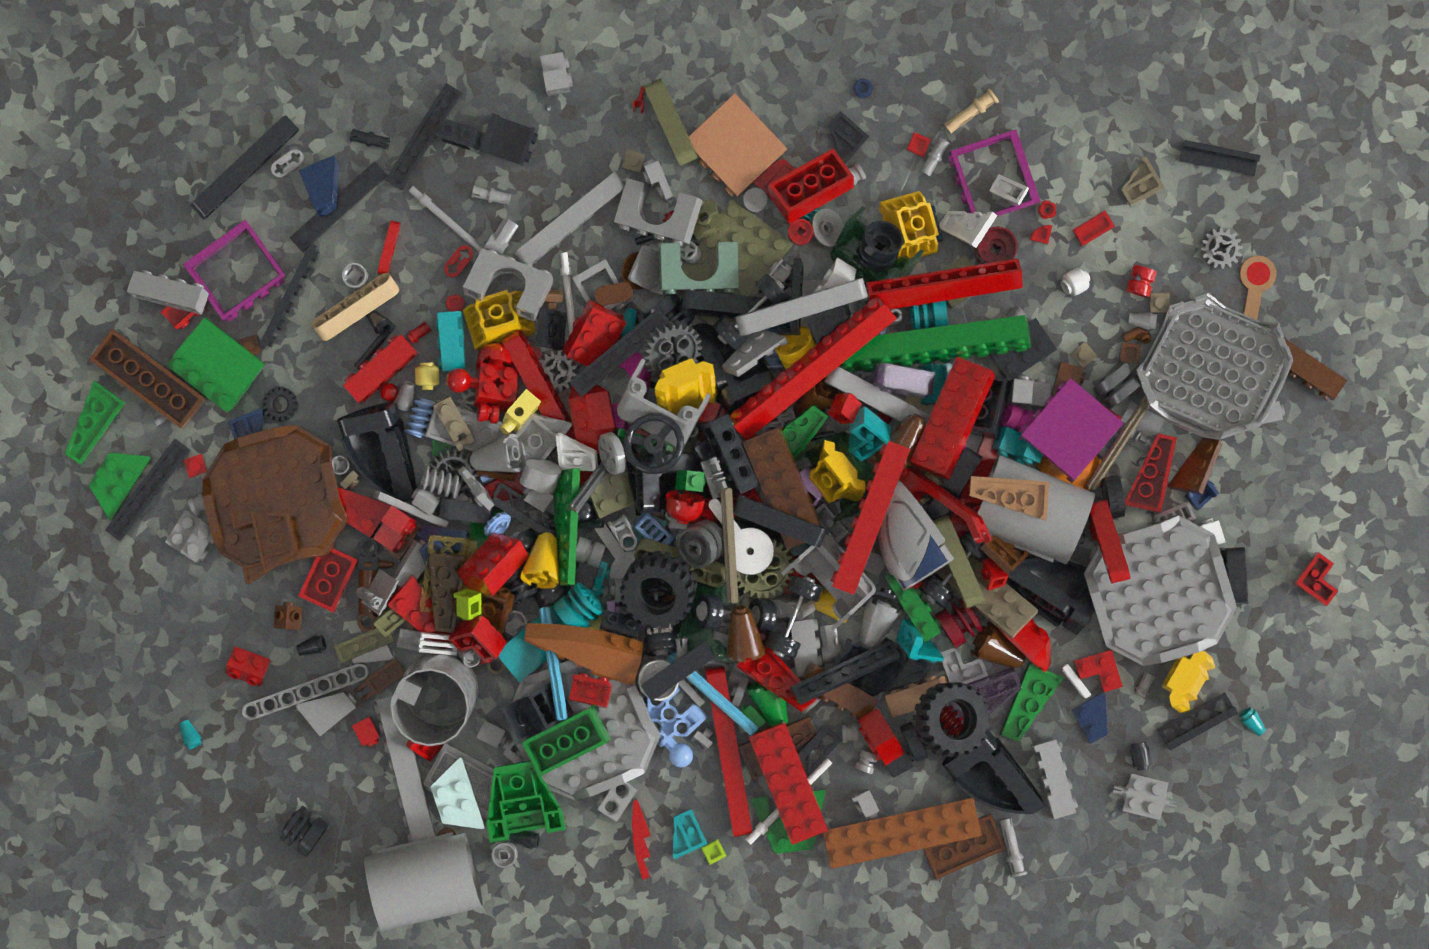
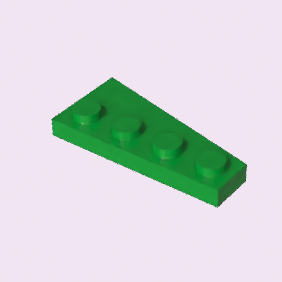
M93 380L91 390L86 398L84 408L79 416L65 454L82 465L126 402Z

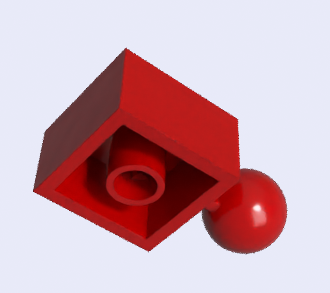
M481 362L475 377H470L469 373L464 369L456 368L448 373L446 383L448 388L456 393L464 392L468 388L474 389L473 407H478L481 402L486 403L488 406L493 404L499 405L500 411L507 412L516 401L518 371L516 368Z

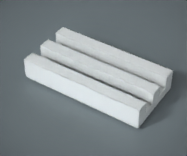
M420 633L419 652L457 656V648L452 643L424 640V638L449 640V634ZM423 645H427V646H438V647H448V648H452V649H441V648L423 647Z
M1067 663L1063 665L1061 670L1083 698H1088L1091 693Z

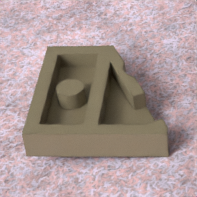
M1146 156L1143 157L1139 166L1121 189L1130 207L1164 189V185Z

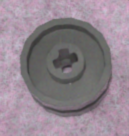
M1126 362L1119 368L1113 369L1093 388L1099 396H1103L1109 391L1112 392L1104 401L1110 409L1141 386L1138 376H1132L1127 381L1125 380L1132 371Z
M701 520L683 530L677 537V549L682 560L693 568H703L724 555L722 528L711 520Z

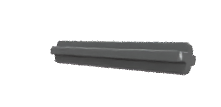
M602 461L570 503L571 511L575 513L580 511L608 471Z

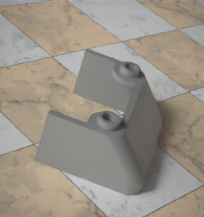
M641 359L618 404V417L632 424L638 417L648 413L664 414L671 417L680 426L685 445L705 410L711 395L706 394L699 409L685 406L676 416L643 398L647 387L645 382L638 378L645 365V360ZM649 421L642 424L639 429L650 435L658 434L665 426V423ZM672 430L665 438V441L676 448L677 439Z
M825 535L820 548L811 545L781 574L784 576L792 568L804 576L810 572L813 573L837 600L833 604V611L840 620L831 627L834 631L875 593L876 588L864 572L854 595L832 587L831 577L834 570L838 572L841 564L837 562L841 552L845 553V551L831 536Z

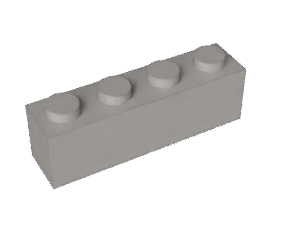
M146 270L141 272L134 271L127 289V293L133 298L200 315L203 313L209 295L201 284H186V281L178 278L175 281L170 280L169 277L162 274L154 276Z

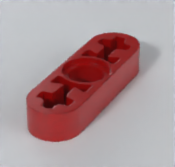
M393 220L390 222L377 274L389 273L401 222Z

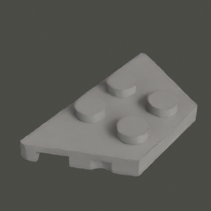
M531 414L516 433L518 436L516 438L517 441H522L526 461L529 459L546 460L557 446L556 435L558 433L566 435L573 426V423L539 414Z

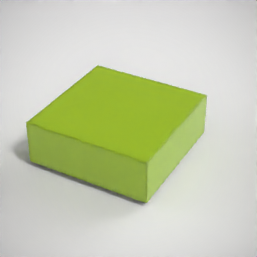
M718 839L701 847L709 865L727 856Z

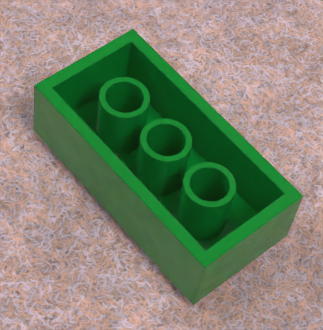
M591 705L568 717L566 720H562L548 730L533 735L522 742V745L540 777L608 743L611 738L595 707Z

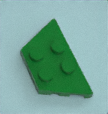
M108 453L89 483V487L110 520H113L152 459L151 457Z

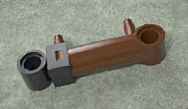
M370 537L362 539L359 543V551L363 554V556H358L359 588L365 587L369 589L379 568L394 567V562L379 561V557H375L380 546L375 539ZM368 541L374 544L372 552H367L364 549V545ZM358 598V627L366 632L374 630L376 626L372 623L370 627H365L363 619L369 616L373 621L379 615L361 603L362 599Z

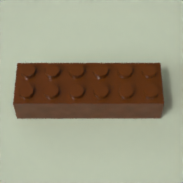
M114 329L110 330L89 358L90 361L181 429L186 428L207 400V398Z
M778 427L743 442L768 505L822 526L782 428ZM780 533L787 550L805 543Z

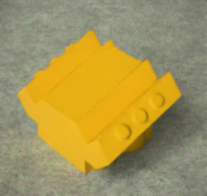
M920 191L880 202L879 212L883 215L882 221L894 224L903 235V245L895 260L897 264L937 253L938 242L936 236L939 235L931 205L926 203L925 197Z
M508 290L485 296L482 301L475 299L476 303L468 305L463 310L475 350H480L492 342L503 343L502 340L518 330H521L525 336H532L536 332L534 321L517 315L516 307L523 291L508 293Z
M693 358L662 370V373L659 375L660 379L655 387L657 405L676 416L685 406L699 408L707 393L711 395L709 402L715 403L717 388L713 364L704 361L695 364Z
M825 440L820 451L818 466L810 471L808 478L828 503L840 498L860 503L865 492V481L857 479L858 471L842 452L835 451V443Z
M1207 652L1194 653L1191 658L1187 656L1177 658L1162 683V687L1171 692L1169 696L1171 706L1179 713L1191 711L1189 702L1198 700L1197 695L1205 681L1209 680L1207 670L1215 668L1213 657Z

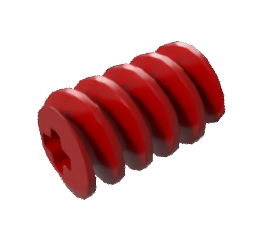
M945 704L939 718L940 724L944 723L941 729H949L946 735H954V738L963 727L964 723L961 724L963 716L956 718L958 711L951 712L953 705L946 706Z

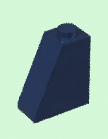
M333 155L299 170L318 216L327 215L337 207L339 164Z
M422 525V529H418L417 540L426 542L432 535L447 549L466 551L469 532Z

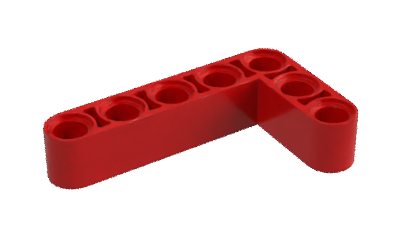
M1106 499L1093 502L1089 513V530L1092 540H1097L1110 582L1113 584L1130 580L1129 568Z

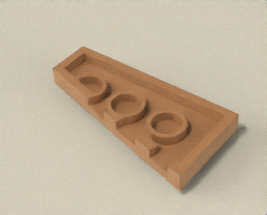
M971 476L969 496L1047 521L1049 482Z

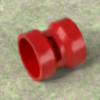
M480 402L477 410V421H489L492 424H497L500 406L494 404L488 406L486 403Z

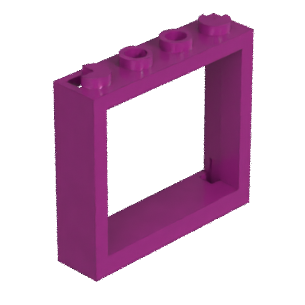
M1016 129L950 151L948 161L951 168H955V182L957 186H961L962 193H960L962 202L963 204L967 203L969 209L966 213H974L976 209L958 156L1008 139L1010 140L1024 184L1029 188L1027 193L1030 200L1022 202L1018 206L1013 205L993 213L1000 217L1041 202Z
M247 220L238 224L183 264L194 281L203 285V289L209 293L207 299L223 321L228 320L229 322L239 316L238 312L242 309L246 311L254 305L253 301L258 298L263 299L269 295V290L274 286L276 288L282 286L285 283L284 279L287 278ZM248 232L278 276L225 312L195 268L242 234Z

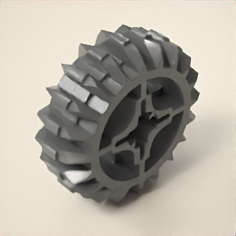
M447 447L445 448V454L439 450L438 454L440 457L433 455L432 459L435 462H429L431 467L429 472L433 468L438 470L439 466L444 463L446 469L444 477L447 473H450V469L456 470L459 482L461 476L458 470L463 466L468 468L474 477H478L476 469L470 464L469 458L471 453L468 452L463 455L464 449L457 452V448L453 447V452H450ZM455 459L461 462L458 464H454L450 460ZM465 481L461 484L458 496L461 492L467 495L468 491L466 488L471 490Z

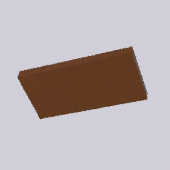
M992 814L978 819L982 836L923 849L935 879L1006 850Z

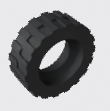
M1118 475L1104 477L1102 479L1103 500H1107L1113 519L1124 517L1125 497L1121 479Z

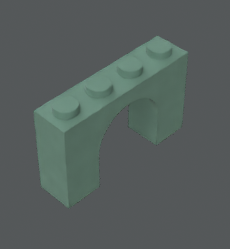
M737 242L716 243V270L705 281H695L684 274L680 263V243L659 244L660 291H665V294H676V291L703 290L704 292L714 293L715 290H722V293H734V289L739 288Z

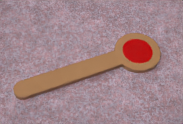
M1260 255L1252 256L1242 264L1240 269L1241 282L1248 289L1244 315L1256 320L1258 318L1262 291L1269 289L1274 284L1277 275L1275 265L1267 257Z

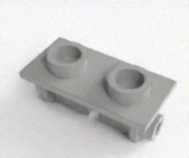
M783 259L779 263L776 261L770 268L771 273L769 274L774 280L778 279L782 283L790 276L793 269L788 264L783 266Z

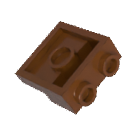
M500 588L494 596L481 593V614L476 617L484 616L502 634L506 628L508 614L512 611L515 595L511 594L507 588Z

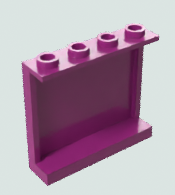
M1070 378L1068 382L1063 381L1057 387L1059 392L1055 397L1051 394L1045 401L1047 406L1043 411L1039 408L1032 416L1035 420L1030 425L1028 423L1025 424L1020 430L1022 435L1019 439L1026 440L1067 475L1066 479L1070 483H1073L1124 423Z

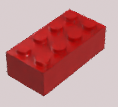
M831 149L769 183L768 195L790 224L853 189L854 176L836 151Z
M394 335L388 341L389 345L385 349L382 347L373 354L374 358L370 362L366 360L359 366V372L356 374L351 373L344 380L346 383L343 386L358 403L363 404L383 384H386L419 354L403 335Z

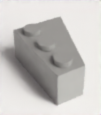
M812 613L801 620H794L791 627L792 640L801 643L798 654L794 658L797 676L803 675L810 662L819 667L823 666L821 655H817V649L820 648L819 637H815L818 623L817 619H813Z

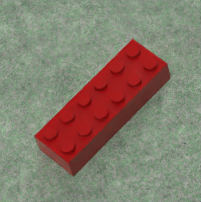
M956 357L910 460L914 467L950 480L995 378V374L991 369Z
M780 722L749 735L750 742L791 844H796L828 831L827 824L786 722Z

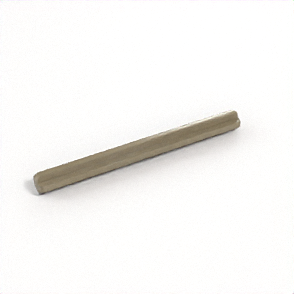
M1145 395L1086 484L1088 489L1096 490L1149 409Z
M722 488L720 492L727 603L732 604L738 602L733 498L731 488Z

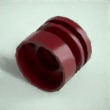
M1000 226L989 228L981 242L974 249L976 261L978 264H986L1014 259L1018 249L1017 239L1007 228ZM993 247L999 250L997 255L995 252L991 253Z
M962 598L958 599L962 608L959 609L955 603H952L953 614H950L947 609H943L935 614V618L940 622L944 633L955 649L966 643L964 633L967 632L972 638L975 637L972 628H975L979 634L984 632L976 612L972 607L967 609Z

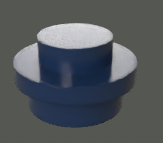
M867 79L857 80L853 87L854 93L860 98L868 97L873 89L871 82Z

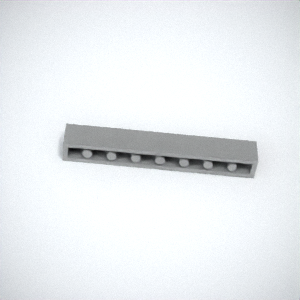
M392 695L377 699V704H374L376 715L381 717L382 722L379 723L381 734L385 733L386 741H384L386 753L390 752L391 760H388L391 771L395 772L396 778L393 779L395 789H399L401 797H398L400 808H404L405 811L403 821L405 827H409L410 834L407 836L410 843L435 837L436 832L416 754L405 745L409 739L400 733L393 722L391 708L389 707Z

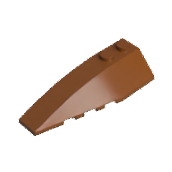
M527 623L525 627L524 641L544 651L550 650L563 660L567 658L575 662L574 665L580 668L582 666L592 670L591 673L596 676L634 685L642 658L643 641L605 631L570 625Z

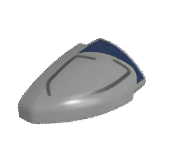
M898 480L878 532V542L889 573L894 575L903 591L954 560L946 545H941L945 542V538L909 490Z

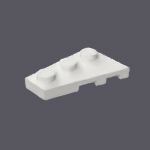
M948 211L939 226L942 231L976 248L997 215L993 212L982 214L981 212Z

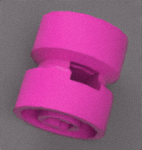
M1010 403L1005 409L1002 426L1011 429L1016 428V431L1021 433L1020 430L1026 423L1030 425L1035 420L1032 418L1035 412L1028 409L1022 410V407Z

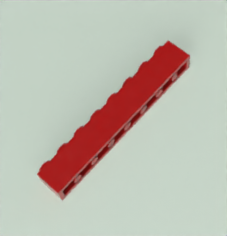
M1017 258L866 282L867 301L869 302L871 299L879 296L889 309L1021 289L1023 288L1022 269Z
M888 441L887 444L883 443L879 453L883 455L880 462L876 461L872 471L876 473L874 480L869 479L865 489L868 491L867 498H862L858 509L862 511L860 516H855L851 527L855 529L852 535L848 534L844 545L848 547L845 553L841 552L837 562L841 564L838 572L834 570L830 580L833 582L832 587L853 595L855 594L910 452L909 448Z

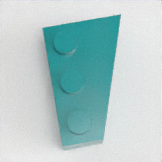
M461 311L437 313L436 330H439L437 349L441 351V357H438L439 368H442V372H450L456 368L467 371L463 313Z

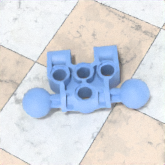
M678 684L676 692L670 698L662 700L659 705L651 704L650 699L647 698V710L651 720L660 725L659 732L661 736L657 744L660 748L664 745L669 751L670 762L674 766L682 768L692 762L693 751L686 744H678L672 737H687L708 715L696 703L682 715L678 714L676 708L669 704L670 699L682 689ZM666 709L674 711V717L670 720L663 716V712ZM679 723L687 725L686 733L680 734L677 731L676 727Z

